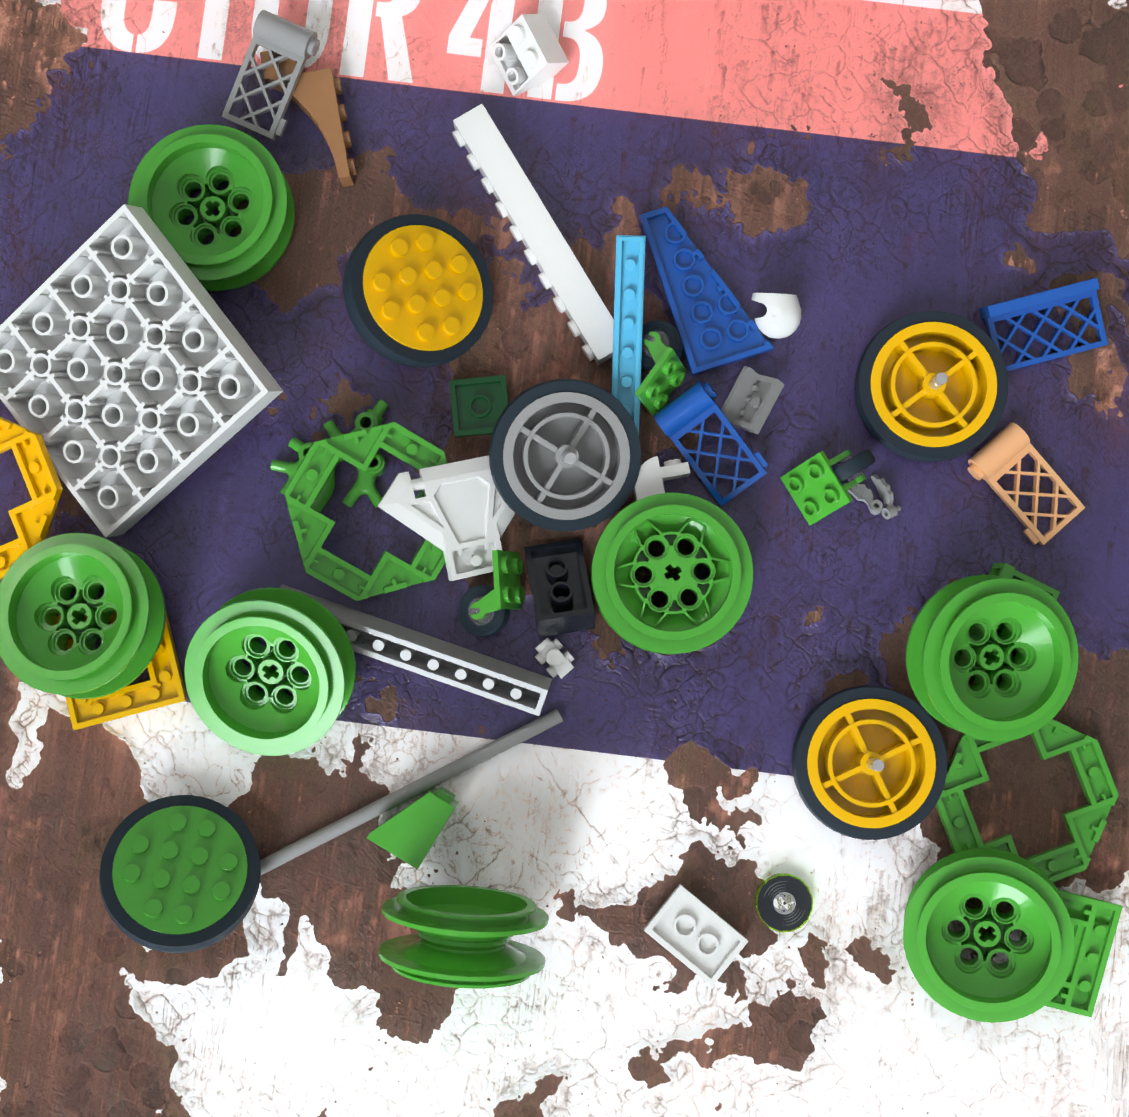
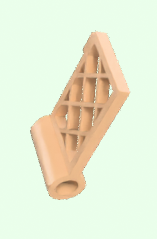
M1010 422L968 460L969 473L975 479H983L989 484L1025 526L1026 529L1023 533L1033 545L1037 543L1040 545L1046 544L1085 509L1080 500L1033 447L1026 432L1013 422ZM1027 454L1035 461L1034 472L1020 471L1021 459ZM1015 465V470L1009 471ZM1004 474H1013V491L1004 490L997 480ZM1020 475L1034 476L1033 492L1019 491ZM1040 476L1051 479L1053 482L1052 494L1039 493ZM1008 494L1013 495V500L1010 498ZM1019 495L1032 496L1031 512H1022L1018 507ZM1039 496L1052 497L1051 514L1038 513ZM1058 498H1067L1074 508L1066 515L1057 514ZM1037 516L1051 517L1050 530L1044 535L1037 529Z

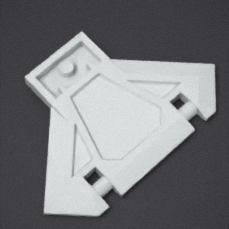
M489 455L419 469L420 478L412 480L409 471L398 473L378 504V507L443 551L449 581L493 572L492 550H502L500 538L514 517L515 512L509 508L497 491L491 475ZM422 490L424 497L415 498L414 491Z

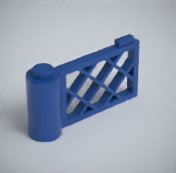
M698 381L655 413L654 418L720 506H722L768 472L765 467L769 464L759 451L755 454L752 452L714 399L718 395L708 382L703 384L701 381ZM714 412L722 421L720 433L704 431L706 418ZM701 423L700 430L693 429L695 426ZM725 427L731 434H724ZM687 432L700 434L698 449L686 448L679 438ZM703 435L720 437L717 453L701 450ZM723 438L735 439L739 444L737 456L721 453ZM742 450L748 457L741 456ZM690 453L697 454L696 461ZM700 454L717 457L715 472L703 471L699 466ZM720 457L737 460L735 475L718 473ZM740 460L752 462L759 472L751 478L738 476ZM707 476H713V477H714L713 483L710 481V479H709ZM717 477L734 480L732 491L724 497L716 489ZM737 480L745 481L736 488Z

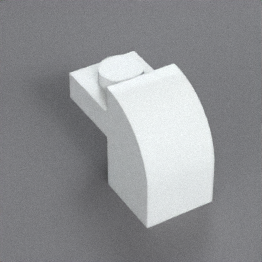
M658 456L644 462L640 467L639 476L633 489L635 502L651 495L665 493L663 481L688 477L690 474L688 462L681 463L680 459L665 461L664 467H660Z

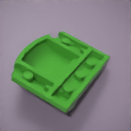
M1058 889L1072 921L1075 936V954L1070 974L1058 994L1045 1006L1092 1018L1123 906ZM1022 931L1020 940L1025 937L1026 933Z

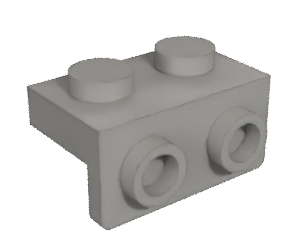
M744 366L721 410L735 428L759 434L785 384L779 379L760 375L752 368Z

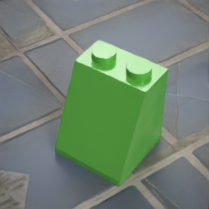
M434 787L370 832L367 839L418 869L459 802L454 800L456 795L444 787H441L439 790Z

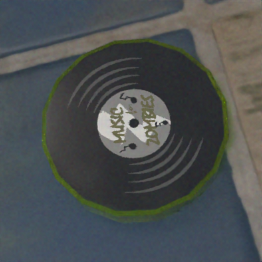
M776 873L759 885L755 894V909L759 918L768 928L778 932H792L801 928L809 920L813 910V897L809 887L799 877L789 873Z

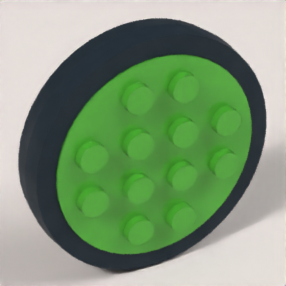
M175 795L160 798L133 811L118 825L111 835L103 852L100 865L99 884L101 897L109 916L116 926L136 943L159 952H193L222 940L243 921L259 889L261 876L260 857L249 828L228 807L214 800L194 795Z

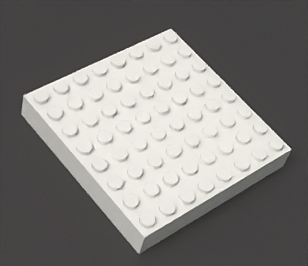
M124 204L0 325V399L22 427L42 435L56 473L105 538L125 534L283 392L276 380L142 207Z

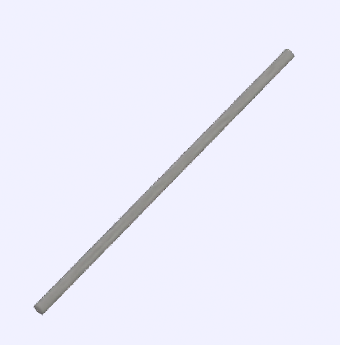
M558 709L260 860L261 875L563 722Z

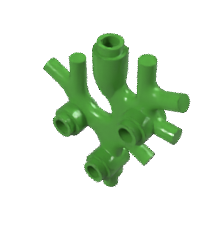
M379 399L372 410L368 409L367 412L360 413L357 416L355 428L351 432L367 429L363 428V423L366 420H371V425L368 428L380 425L384 420L381 416L389 405ZM333 420L323 425L330 438L344 434L340 432ZM293 437L288 446L299 453V460L297 462L272 460L271 470L283 472L289 476L288 481L280 490L283 495L311 447L312 442L303 443L298 438ZM377 452L373 458L378 460L376 467L371 468L368 466L365 472L357 468L358 478L342 503L352 508L359 496L365 494L369 497L374 507L378 508L382 496L375 485L376 477L383 475L387 470V461L380 453ZM342 458L338 459L310 508L320 513L325 507L334 490L335 467L339 462L345 460Z

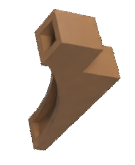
M268 51L260 52L262 64L271 60ZM274 53L275 58L281 56L277 53ZM287 59L278 63L282 76L285 77L293 73L297 62ZM274 65L263 70L266 84L279 79ZM304 66L291 101L304 111L322 133L332 152L342 186H353L352 176L357 175L354 158H349L348 149L352 148V141L349 131H344L343 122L348 121L345 105L339 103L338 95L343 94L340 77H335L331 68L305 72ZM281 84L269 89H276L282 94H284Z

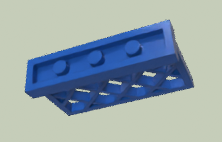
M1098 278L979 308L981 319H985L988 336L993 340L1000 353H1003L1006 346L1019 353L1013 364L1006 365L1007 371L1108 345L1096 291L1100 289ZM1089 297L1091 310L1087 317L1074 309L1080 299ZM1072 302V304L1070 305V307H1068L1067 305H1065V303ZM1054 306L1067 311L1060 324L1047 318ZM1045 309L1043 314L1039 313L1038 311ZM1027 313H1031L1039 318L1032 332L1020 325ZM1071 315L1083 321L1076 335L1064 328ZM1018 316L1016 321L1010 319L1012 317ZM1004 320L1012 325L1005 339L996 334L994 322ZM1044 322L1056 328L1049 342L1036 335ZM1087 325L1096 329L1097 342L1088 343L1080 338ZM1016 329L1029 336L1022 349L1009 342ZM1060 332L1073 339L1068 348L1063 351L1053 345ZM1033 339L1046 346L1040 357L1035 358L1026 352ZM1077 342L1082 344V346L1075 347ZM1050 349L1055 351V353L1048 354ZM1023 356L1028 359V360H1025V361H1021V359L1023 358Z

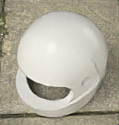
M777 293L752 294L751 300L763 303L767 307V313L764 317L754 318L758 329L764 335L774 339H781L790 336L796 331L801 321V307L797 295Z

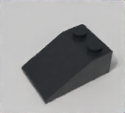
M574 539L524 547L538 638L595 629V610L581 540Z

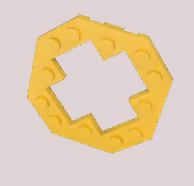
M0 417V454L10 449L13 450L32 501L8 511L19 538L0 546V579H3L11 565L26 550L45 540L63 490L42 435Z

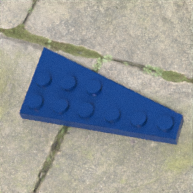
M668 207L641 214L639 218L675 327L682 339L683 351L691 375L694 376L772 351L773 346L768 340L766 341L758 330L757 325L748 317L740 306L739 301L717 272L711 268L699 248L695 247L687 236V232Z

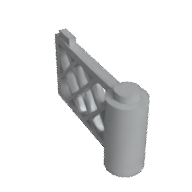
M260 11L254 23L253 38L221 117L275 140L277 135L282 137L288 122L283 118L305 63L311 56H315L319 50L320 40L317 39V33L269 11ZM258 46H261L268 50L271 60L257 66L254 56ZM274 53H277L281 56L275 58ZM287 59L297 62L293 73L283 77L278 63ZM274 65L279 79L265 85L260 71ZM256 73L261 87L247 93L244 81L246 77ZM281 84L284 96L282 100L272 104L267 90ZM263 92L268 106L254 112L249 98ZM245 100L250 114L241 118L231 115L235 104ZM270 111L274 121L270 131H267L260 127L257 116ZM252 119L254 124H251L247 121Z

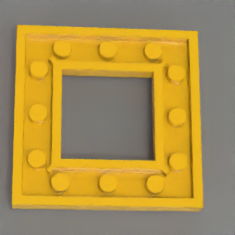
M117 612L111 615L110 624L115 622ZM167 612L160 646L153 660L148 665L150 680L126 686L115 693L93 699L65 697L73 730L188 701ZM61 615L55 617V625L59 623ZM85 616L83 621H86L88 616ZM70 638L67 643L68 650L73 645V638Z

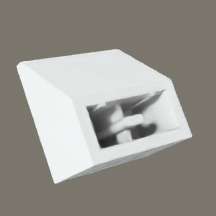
M522 14L488 48L513 96H518L552 79L569 63L544 14Z

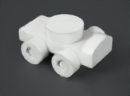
M547 637L535 648L538 651L535 658L541 665L545 662L550 665L546 670L553 678L559 675L562 679L574 668L571 662L575 659L568 651L564 654L560 652L563 645L557 638L551 641Z

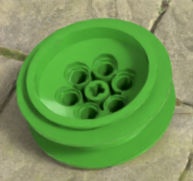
M210 124L196 125L178 130L163 138L149 150L138 165L129 190L128 205L142 207L206 291L233 290L258 280L268 273L281 259L293 233L295 222L293 195L277 162L269 151L256 139L231 127ZM228 181V187L225 190L219 191V184ZM195 189H202L201 194L197 198H190L191 193ZM249 201L246 209H237L240 202ZM217 209L220 213L214 216L212 212ZM187 216H194L191 224L183 225V221ZM236 227L242 228L240 235L230 237L232 229ZM207 235H214L213 242L203 245V240Z
M655 494L637 500L624 508L611 520L603 531L592 560V591L604 620L625 641L653 653H688L718 641L740 619L752 591V557L740 528L718 506L689 494ZM681 540L689 541L693 547L692 553L689 555L679 553L677 549L678 542ZM651 542L661 543L664 548L663 555L659 557L652 556L648 551V545ZM703 564L708 568L709 574L706 579L700 580L695 577L693 572L695 565ZM669 566L671 569L677 568L679 570V573L676 575L678 577L677 581L673 578L667 579L664 574L668 572L665 569ZM644 567L650 571L651 578L649 582L640 583L636 580L635 571L638 568ZM684 590H690L695 594L696 601L692 606H686L681 602L680 596ZM659 591L665 594L667 602L664 607L658 608L652 604L651 596L654 592Z
M67 533L45 539L18 557L0 583V656L9 670L18 679L40 691L74 699H93L115 693L132 683L142 674L153 660L160 646L165 629L166 607L158 579L139 556L103 537L87 533ZM104 587V594L98 599L97 594ZM76 588V595L70 600V593ZM117 612L115 622L110 624L111 615ZM60 613L61 619L55 625V617ZM88 616L87 620L83 621L84 617ZM101 637V645L98 649H95V641ZM70 638H73V645L68 650L67 643Z
M995 575L964 577L938 590L928 599L917 614L911 626L906 646V668L909 682L916 698L924 709L936 720L952 729L973 738L992 742L1019 739L1034 733L1056 716L1067 701L1078 670L1079 656L1076 634L1068 615L1057 600L1034 584ZM974 624L975 632L970 637L969 629ZM1002 624L1003 630L998 636L997 627ZM1015 649L1016 655L1014 659L1011 660L1010 654L1012 650ZM960 650L961 658L958 662H955V654ZM1001 674V675H1002V681H1001V683L997 686V685H996V679H997V677ZM974 675V684L969 687V678Z
M268 587L249 590L233 597L199 627L189 644L184 672L190 701L200 719L216 736L242 751L257 755L280 756L301 751L317 742L328 732L352 695L356 677V662L352 644L347 633L327 608L302 593L284 588ZM257 637L263 638L267 646L260 644ZM285 640L292 642L295 649L289 648ZM242 659L250 662L251 668L244 665ZM299 666L307 669L309 675L303 674L299 670ZM255 685L261 686L265 693L260 692ZM283 688L289 689L293 693V697L287 695Z
M972 848L952 853L934 863L922 874L914 885L906 904L903 942L909 967L922 989L939 1005L956 1015L970 1020L989 1023L1007 1022L1024 1018L1048 1004L1061 990L1070 974L1075 954V936L1065 902L1052 880L1041 869L1016 854L993 848ZM977 897L982 901V905L978 909H970L965 904L967 899ZM1006 901L1011 903L1013 907L1008 913H1000L996 910L997 904ZM958 920L965 927L962 931L954 932L949 929L948 924L951 921ZM989 926L992 927V934L986 932L982 935L981 927L985 929ZM1014 929H1020L1026 934L1022 940L1015 941L1009 937V933ZM965 948H972L977 952V955L972 959H966L961 955V952ZM1001 952L1006 954L1008 958L1004 963L998 964L993 962L991 957L993 954Z
M428 885L405 889L399 892L397 897L385 901L382 905V914L387 919L417 930V934L403 935L383 942L379 946L378 951L379 958L384 963L391 966L396 973L411 980L453 988H498L524 982L531 975L540 972L545 967V956L540 951L526 944L511 940L512 936L539 931L549 923V915L541 908L536 907L533 900L523 895L479 886Z

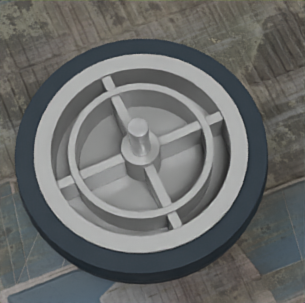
M554 379L526 389L507 405L497 420L491 436L489 465L498 493L509 508L518 516L544 529L576 531L603 522L618 511L626 502L639 476L641 445L631 416L613 395L601 387L586 381Z

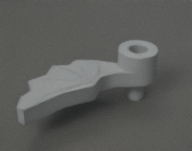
M876 474L871 475L879 497L883 499L885 504L881 511L882 516L887 520L897 516L898 511H901V507L893 505V492L890 485L886 483L884 478H880Z
M857 484L847 490L858 501H864L871 514L878 515L881 513L883 508L882 502L880 500H873L872 491L867 489L865 484Z

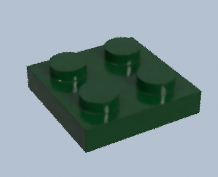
M506 375L449 380L454 437L492 435L497 420L509 404Z

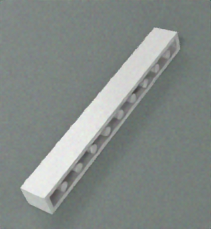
M480 104L454 119L455 131L452 132L454 139L460 148L465 146L469 155L466 157L473 170L479 169L484 177L481 179V183L486 192L495 195L498 200L495 206L502 218L508 217L512 226L509 228L516 241L522 240L527 248L524 250V254L532 266L535 264L541 271L538 275L541 283L546 290L551 288L556 297L553 298V302L560 313L565 312L570 319L567 324L574 337L580 336L585 345L582 346L584 354L589 361L594 360L597 365L613 357L614 319L483 104Z

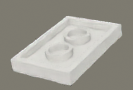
M681 884L677 886L643 928L647 934L711 987L748 943V940Z

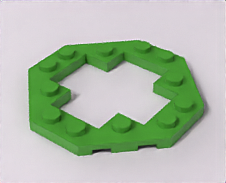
M396 422L313 442L284 491L305 572L355 601L435 580L445 564L443 551L425 538L410 564L384 550L370 575L321 547L336 522L310 507L339 458L365 472L380 447L417 470L447 464L444 451ZM419 490L415 498L424 497L423 491Z
M1051 719L1046 725L1031 734L1041 760H1045L1068 751L1088 803L1061 814L1071 838L1070 842L1025 858L1041 869L1052 882L1087 869L1091 860L1089 858L1095 843H1098L1107 823L1105 820L1111 806L1115 805L1119 794L1098 740ZM962 733L948 764L944 789L936 804L953 853L972 848H993L1018 855L1010 834H1005L984 843L982 842L963 792L964 789L990 780L980 752L1010 741H985Z

